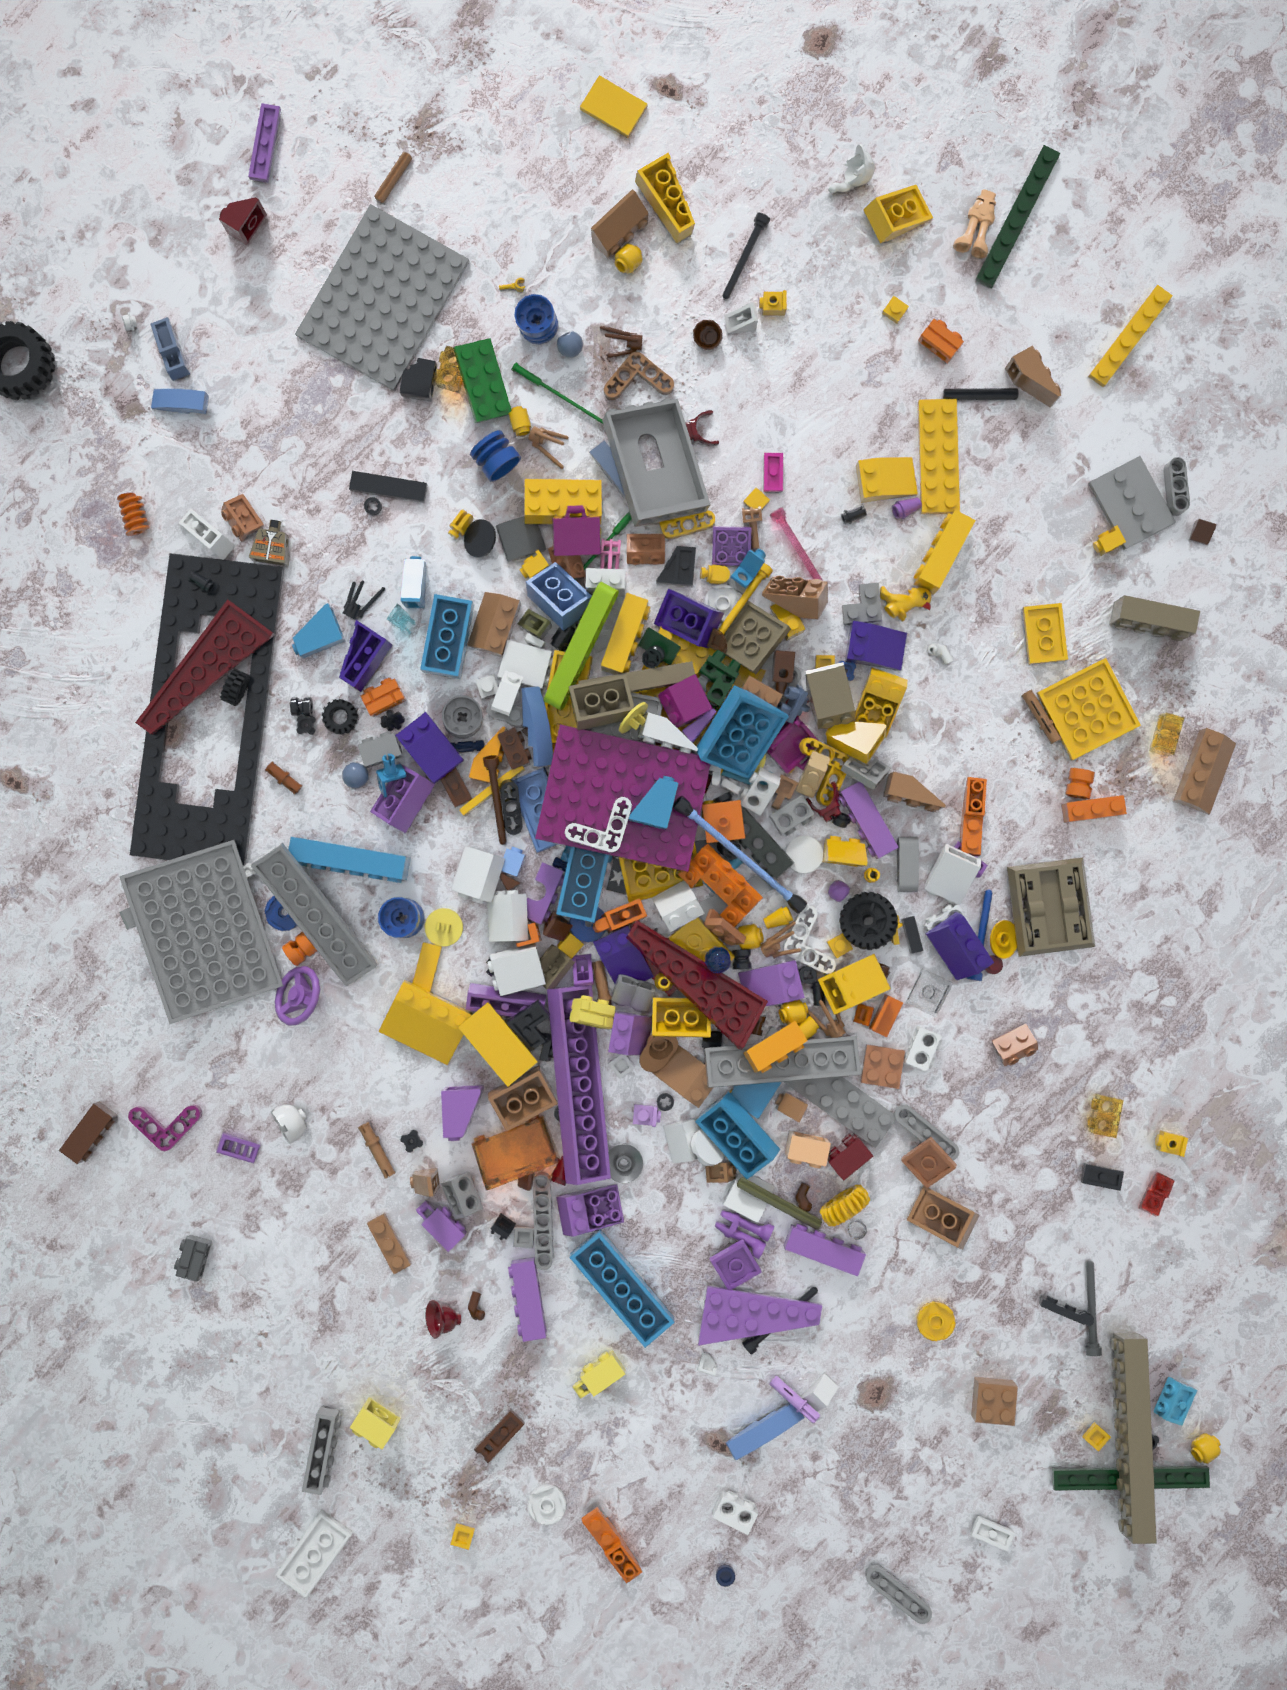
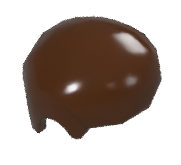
M713 320L700 321L693 330L694 342L704 350L715 349L723 339L721 327Z

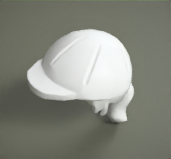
M862 144L857 145L854 156L846 160L847 164H844V166H848L845 172L844 183L831 184L828 188L830 193L833 194L836 191L848 192L853 187L863 186L873 177L875 163Z

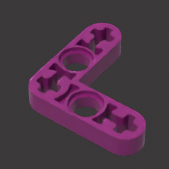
M198 1105L186 1107L167 1128L146 1108L141 1106L131 1109L128 1118L159 1150L168 1151L200 1120L202 1109ZM189 1110H196V1118L192 1117L188 1121L184 1120L190 1115ZM140 1111L142 1113L140 1115L142 1119L139 1118L136 1120L134 1118L136 1116L134 1112ZM148 1118L149 1121L145 1122L142 1126L141 1123L144 1122L143 1120H146ZM178 1122L184 1126L182 1133H177L174 1129L175 1124ZM150 1123L155 1124L157 1127L155 1134H150L147 1131V1126ZM171 1134L175 1136L168 1141L169 1145H162L163 1139L168 1138Z

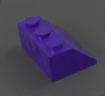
M959 912L954 913L925 933L955 980L979 974L994 963L966 918Z

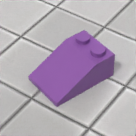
M796 960L738 973L740 984L767 1000L766 1006L805 998Z

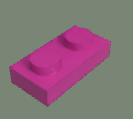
M764 453L763 492H783V453Z

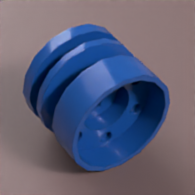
M538 294L525 296L518 302L514 317L525 340L532 344H544L554 338L558 331V319L551 302L546 297Z
M501 430L494 431L485 436L470 452V456L473 460H476V464L483 466L482 472L490 482L504 477L521 460V456L513 446L507 447L509 440L504 438L505 435Z
M391 898L381 906L378 913V923L381 929L387 935L394 938H410L417 935L425 922L422 907L416 901L409 898ZM407 915V919L400 921V917Z

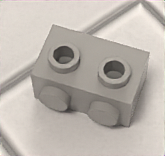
M391 731L380 734V738L374 740L373 737L362 740L361 744H358L366 768L382 764V757L386 755L387 760L388 754H393L395 759L404 757L395 733L391 734Z

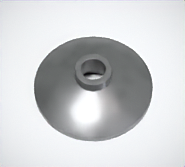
M620 1144L610 1149L608 1154L611 1179L619 1183L634 1181L643 1169V1159L640 1152L628 1144ZM622 1159L627 1160L628 1164L626 1166L620 1164Z

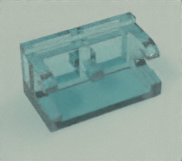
M397 603L387 617V621L408 637L412 634L405 624L411 622V624L416 625V623L401 605Z

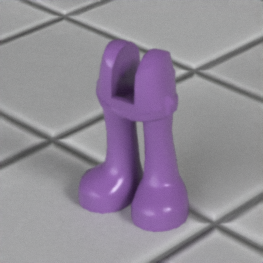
M722 1210L720 1215L731 1221L732 1224L728 1226L717 1221L715 1227L727 1238L732 1237L739 1241L743 1239L746 1245L752 1248L753 1256L759 1259L766 1246L765 1241L768 1242L774 1226L771 1224L759 1225L746 1220L737 1212L733 1213ZM738 1226L750 1232H753L754 1234L758 1235L761 1239L755 1238L738 1230Z

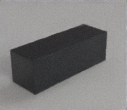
M915 916L902 918L910 954L923 951Z

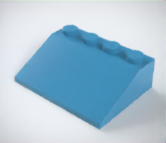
M734 685L697 745L698 751L696 752L701 761L750 779L789 716L753 693Z

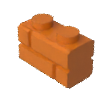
M936 319L931 321L918 339V342L947 364L964 343L962 336L958 332H951L947 329L945 322L942 320L937 321Z
M386 678L380 682V686L376 688L371 686L363 690L364 694L360 695L371 717H375L407 701L395 678L392 680L391 678Z

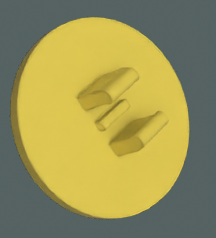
M646 702L638 704L627 714L619 726L620 733H626L632 728L637 730L640 724L644 725L646 719L643 716L648 708Z
M437 909L427 917L425 922L426 936L437 946L444 947L456 943L463 932V922L460 916L451 909Z

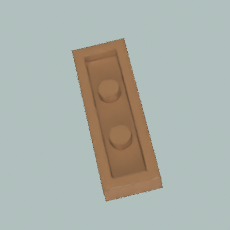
M383 1213L368 1221L367 1225L393 1274L411 1266L412 1263L386 1214Z

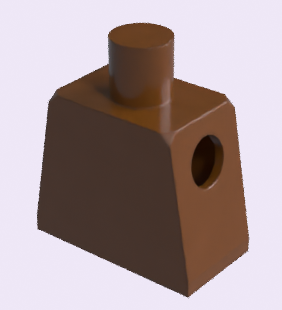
M774 651L772 681L776 682L775 690L781 694H784L787 684L793 682L796 653L793 651ZM781 669L786 670L785 677L779 676Z

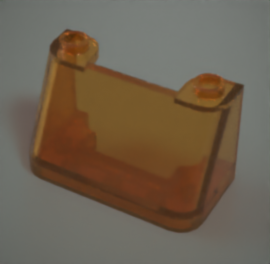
M537 1115L507 1132L504 1131L491 1137H485L484 1134L473 1138L474 1142L471 1143L486 1190L499 1187L550 1167L560 1160L544 1115Z

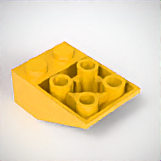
M871 667L855 710V721L853 722L884 724L887 726L885 737L887 738L907 689L908 680Z
M875 954L818 979L834 1015L891 989Z

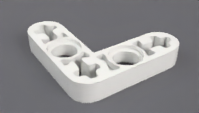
M620 797L615 801L606 832L572 823L565 829L566 838L572 842L605 852H616L621 845L632 806L631 801L626 797ZM622 801H625V805L628 806V809H624L622 815H626L625 819L621 816H614V812L618 814L620 810L617 803L621 804ZM613 820H620L623 824L622 829L614 830L611 826ZM573 827H576L577 832L583 833V829L587 830L584 835V841L579 840L581 838L579 835H575L574 838L570 837L571 833L568 830H572ZM609 831L614 834H620V838L615 836L614 843L617 846H613L612 849H609V845L606 844V841H610L612 835H608ZM591 832L598 835V841L594 844L587 841V835Z
M807 905L798 914L795 920L796 924L791 929V931H794L792 936L802 940L801 944L797 942L795 945L796 949L800 948L802 951L788 954L787 956L822 973H832L836 967L834 959L804 945L818 915L815 907ZM810 908L812 909L811 913L814 915L807 919V922L810 923L808 927L805 923H800L799 920L800 918L802 920L805 919L806 915L803 912L804 910L808 911ZM800 925L806 930L805 935L802 937H798L795 934L796 927ZM791 936L784 943V951L789 950L787 946L792 945L794 940H791ZM808 951H812L815 955V959L812 962H807L804 959V954ZM819 955L822 956L820 960L824 962L830 960L831 969L827 968L824 970V966L819 963L818 967L814 966L818 961Z

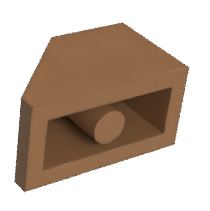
M786 1091L783 1094L779 1093L775 1100L778 1111L800 1123L808 1107L804 1100Z

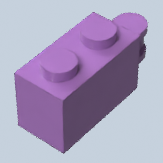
M425 1200L416 1209L417 1213L424 1219L421 1225L448 1252L467 1233L464 1224L459 1220L455 1221L451 1216V1211L445 1206L439 1205L435 1208L429 1201ZM427 1209L432 1212L429 1216L425 1213Z

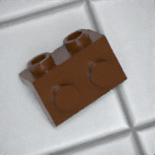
M514 727L498 734L499 741L512 770L521 766L531 765L529 760L532 759L529 749H524L522 742L525 740L521 731L517 732Z

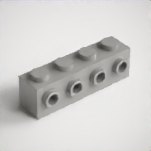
M320 1407L316 1413L302 1492L321 1495L325 1487L328 1488L331 1476L328 1475V1470L332 1468L334 1456H331L332 1448L335 1449L338 1437L335 1436L336 1429L339 1430L341 1424L340 1410Z

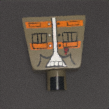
M270 520L268 530L258 529L249 554V558L252 561L289 567V536L284 532H280V521Z

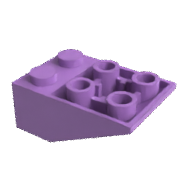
M617 1184L576 1191L556 1197L563 1235L574 1237L624 1222Z

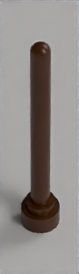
M489 755L483 757V763L486 770L489 771L499 843L505 845L507 839L496 772L499 759L497 755Z

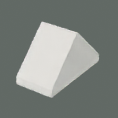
M751 302L724 315L727 334L755 331L757 328L758 319L755 302Z
M824 1372L801 1398L807 1400V1403L818 1412L828 1406L838 1389V1385Z

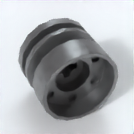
M466 695L451 698L442 710V721L446 731L459 739L474 736L480 730L483 723L482 710L479 703ZM460 714L463 716L467 715L466 722L458 721Z

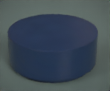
M726 1564L719 1566L716 1570L717 1582L724 1587L732 1585L735 1581L734 1569Z

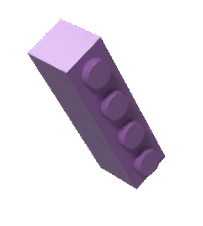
M857 782L839 792V801L843 807L846 806L849 810L848 817L852 824L856 823L859 830L857 833L862 841L865 840L868 847L866 848L871 857L875 856L876 859H879L899 848L863 783Z
M470 983L465 1010L477 1011L489 1002L499 1015L513 1017L538 999L545 1007L546 994L518 991L500 996L499 990L495 991L494 986Z
M797 1223V1225L791 1224L783 1245L785 1250L852 1275H859L866 1256L861 1246L853 1243L849 1246L844 1244V1240L833 1237L831 1239L825 1237L826 1234L819 1230H815V1232L809 1231L807 1226Z
M535 1257L512 1260L511 1266L508 1267L509 1277L513 1278L514 1286H511L512 1297H516L517 1305H514L515 1316L519 1317L520 1324L517 1325L518 1335L522 1336L523 1342L544 1339L547 1336Z

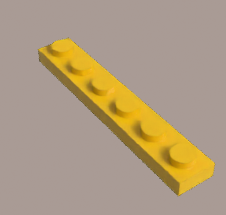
M1157 285L1088 377L1104 387L1173 295Z

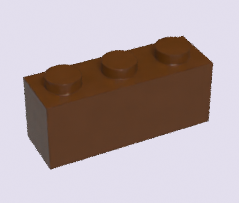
M100 1101L93 1103L59 1151L76 1164L87 1162L93 1154L91 1152L95 1146H99L104 1140L103 1134L106 1130H111L115 1125L116 1121L114 1119L117 1117V1114Z

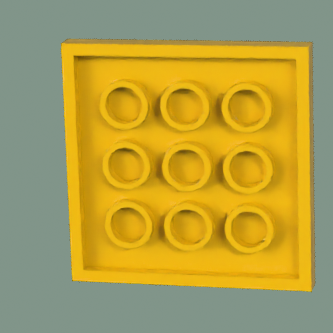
M1106 658L1037 692L1049 719L1054 722L1053 725L1060 735V740L1071 761L1141 726Z

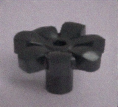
M388 710L386 712L387 716L381 717V727L387 728L388 731H392L394 727L397 730L401 729V724L405 722L402 713L396 712L394 714L393 710Z

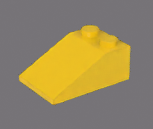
M916 184L876 197L863 209L880 243L895 239L933 219Z
M884 457L858 460L856 473L861 503L918 495L912 457Z
M830 836V839H825L822 862L855 867L867 866L865 844L860 843V839L849 838L848 842L841 841V837Z

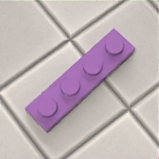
M261 103L248 175L250 180L269 182L281 115L280 106Z

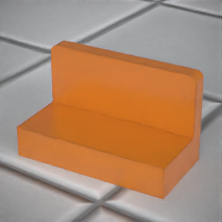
M538 923L527 924L531 940L516 943L517 947L542 941Z
M885 994L869 1029L887 1037L903 1002Z

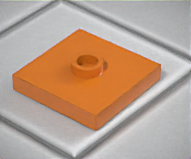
M741 800L702 805L704 820L727 838V840L745 839ZM705 831L707 843L719 842Z

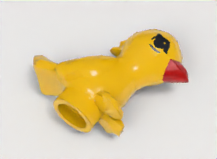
M881 586L880 599L885 600L887 603L884 607L887 614L892 618L898 617L903 622L905 621L906 613L914 607L931 609V592L926 588L920 587L908 590L910 595L892 594L887 591L885 586Z

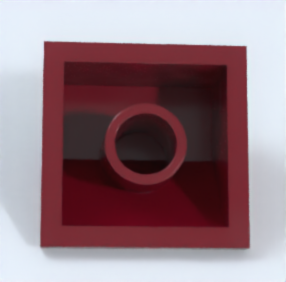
M254 197L229 203L220 212L219 221L227 234L247 246L267 216V213L260 200Z

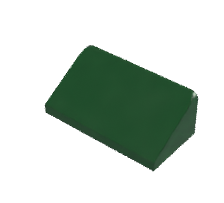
M650 627L647 628L638 644L645 651L653 645L663 648L665 652L663 662L668 665L673 663L681 650V646Z

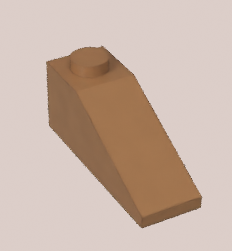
M438 1168L414 1171L412 1177H410L411 1188H414L416 1194L427 1197L435 1195L440 1188Z

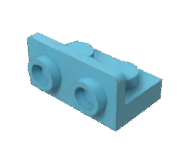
M1168 1377L1154 1408V1413L1166 1421L1182 1426L1197 1390Z

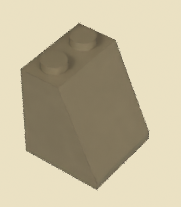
M841 662L805 671L806 692H808L807 696L817 728L828 729L834 725L848 724L855 721V707L844 663Z

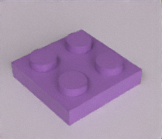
M743 1239L709 1258L727 1289L732 1290L762 1273L761 1268Z

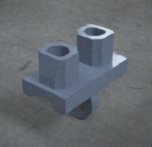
M799 684L796 687L787 686L784 692L785 697L789 698L787 704L780 702L776 707L788 714L787 722L792 724L797 715L800 716L803 711L809 712L810 707L806 705L809 700L807 698L808 692Z

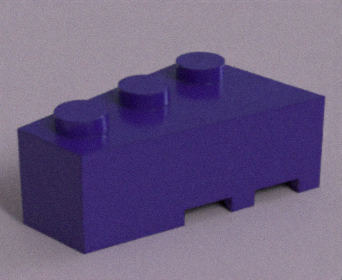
M356 620L354 633L349 642L350 647L345 655L339 678L362 692L393 645L387 639Z

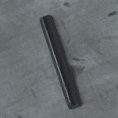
M1017 388L944 389L943 399L1016 400L1019 396Z

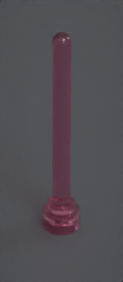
M783 507L775 510L770 514L773 522L776 521L777 524H780L812 578L822 580L787 523L786 512Z

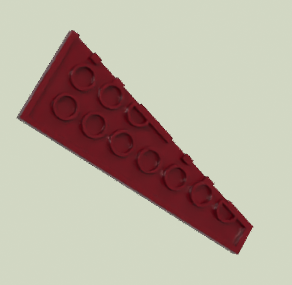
M227 599L135 723L153 735L271 639L274 633Z
M636 920L626 938L738 1049L742 1050L768 1001Z

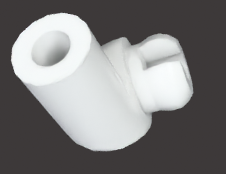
M931 643L928 646V653L940 656L945 665L953 661L945 645Z

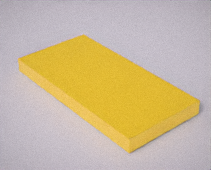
M489 1002L458 1026L459 1030L507 1087L538 1062Z

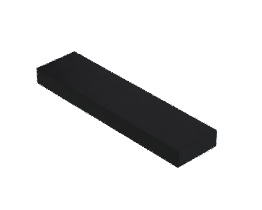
M352 471L349 490L425 503L428 484Z

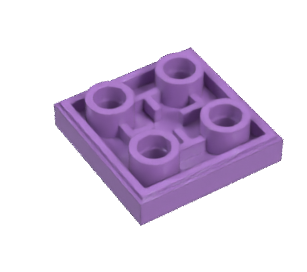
M713 526L712 565L740 566L748 551L751 550V527Z

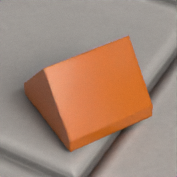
M858 1004L853 1022L870 1026L874 1007Z

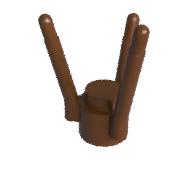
M600 326L602 330L616 333H606L605 337L627 340L626 348H630V350L608 354V358L642 350L643 335Z

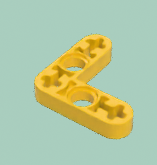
M707 510L703 513L661 521L659 525L666 539H675L712 528L715 523V515L712 511ZM705 515L708 518H712L709 524H706L704 521L699 523L700 527H697L696 517H698V521L703 520ZM691 520L694 523V527L690 530L683 527L684 521ZM680 522L682 532L679 533V529L673 530L671 535L669 532H665L667 526L671 525V528L678 527L677 523Z
M804 738L799 744V749L803 754L810 757L812 751L814 752V750H809L806 747V743H810L812 747L817 748L815 752L820 754L824 749L829 751L830 761L828 769L816 794L817 802L820 805L828 806L834 795V791L826 789V786L833 788L829 782L830 776L833 774L837 776L836 784L838 790H840L846 773L841 771L843 765L833 761V759H842L845 763L849 756L814 738ZM823 794H827L829 799L825 800V798L822 797Z

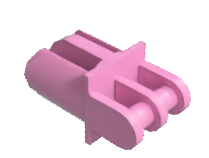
M602 538L600 569H604L605 557H608L607 569H612V557H616L615 569H619L621 540L612 541L610 539V541H604ZM604 546H608L609 551H603ZM612 547H618V551L612 552Z

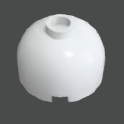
M286 1104L271 1111L273 1119L278 1124L281 1133L289 1144L303 1135L306 1128L304 1120L307 1117L302 1109L297 1110L295 1106Z

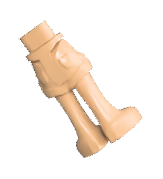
M983 189L980 196H977L976 202L968 212L970 220L965 234L954 241L953 248L956 251L962 253L969 251L975 229L979 223V232L973 244L971 254L980 259L987 256L988 247L985 243L988 227L994 223L996 193Z

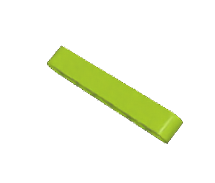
M602 581L597 585L545 694L544 702L559 710L565 707L570 697L569 686L576 685L618 597L619 590Z

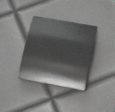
M525 516L496 525L507 562L536 554L535 551L537 550L540 553L546 550L539 525L525 524Z

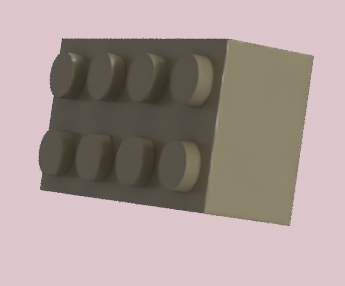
M1124 595L1113 604L1110 624L1115 625V628L1121 630L1131 628L1136 633L1144 634L1145 632H1150L1155 637H1164L1165 635L1170 636L1174 641H1183V639L1196 634L1200 611Z

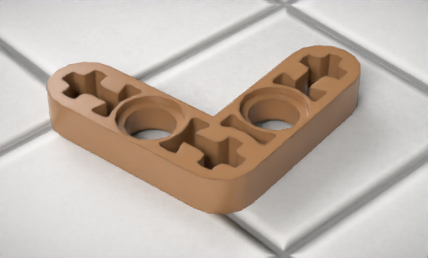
M633 352L604 386L605 397L609 400H616L637 375L663 395L672 393L674 381L642 353ZM633 358H634L635 360L638 359V358H640V364H641L642 366H644L645 363L647 364V365L643 368V371H642V372L640 371V370H641V366H640L639 364L636 363L635 365H633V360H632ZM648 369L656 371L657 374L654 378L646 376L645 373ZM623 371L628 372L630 375L626 381L619 378V374ZM660 375L662 376L661 381L663 383L669 382V389L667 387L662 388V383L658 380ZM617 381L620 385L616 387V394H609L608 388H614Z

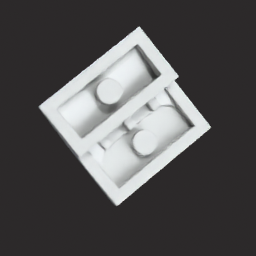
M738 1172L723 1205L758 1223L767 1203L737 1187L738 1180L744 1177ZM754 1175L747 1179L771 1193L775 1187Z

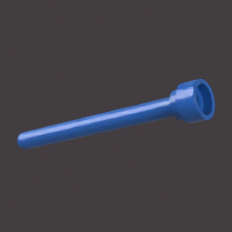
M990 889L986 890L984 894L977 936L983 946L993 894ZM980 972L979 974L967 977V979L982 981L983 974Z

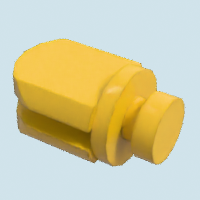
M463 509L460 510L449 525L451 529L448 531V534L454 539H458L459 535L463 536L468 526L473 522V515L467 514Z
M711 564L707 566V570L705 567H701L700 579L706 577V582L711 584H724L730 577V571L726 566Z

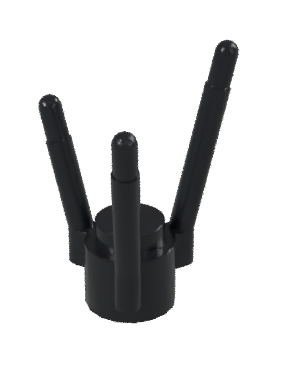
M364 580L360 582L353 599L352 596L356 582H352L342 613L354 620L358 616L362 618L365 611L383 593L385 587H382L360 610L361 606L356 601L364 585Z

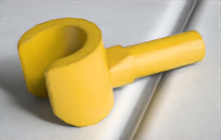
M520 277L516 279L515 283L499 285V290L515 289L517 292H523L525 286L520 287L517 284L524 283L525 279Z

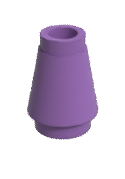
M918 497L896 501L892 505L893 515L896 519H905L920 509L922 503Z

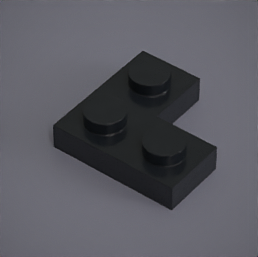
M538 999L508 1019L507 1024L531 1052L546 1042V1037L537 1028V1025L549 1018L550 1013Z

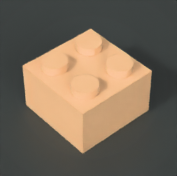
M789 1130L785 1155L791 1163L801 1164L802 1162H807L810 1167L821 1168V1166H826L831 1143L827 1138Z

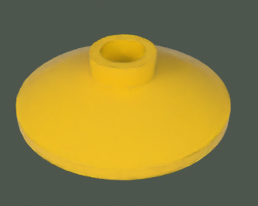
M1008 920L999 921L991 931V950L998 958L1006 959L1011 957L1017 948L1015 926Z

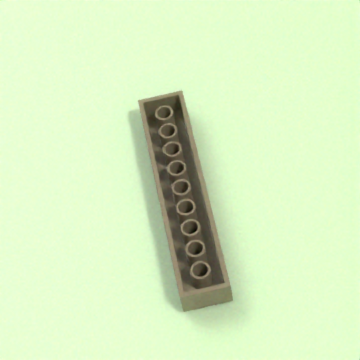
M1136 1332L1113 1333L1111 1348L1114 1350L1112 1369L1115 1370V1378H1113L1112 1384L1113 1389L1116 1390L1113 1406L1117 1413V1418L1114 1419V1427L1118 1437L1115 1439V1447L1118 1451L1116 1468L1119 1471L1117 1489L1120 1491V1499H1118L1117 1503L1118 1510L1121 1512L1118 1526L1120 1532L1132 1544H1157L1148 1339Z

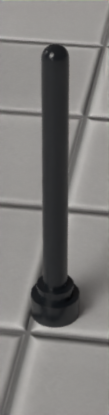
M758 212L754 218L755 227L722 296L724 299L730 297L761 230H764L771 220L766 214Z
M817 1287L809 1289L798 1300L808 1302L818 1293ZM771 1333L758 1335L750 1339L747 1338L742 1342V1345L753 1355L759 1347L758 1344Z

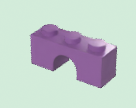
M542 862L535 880L545 886L546 894L544 898L538 901L527 898V919L539 924H543V921H548L551 911H548V909L557 900L559 894L556 893L558 886L562 887L563 874L565 871Z

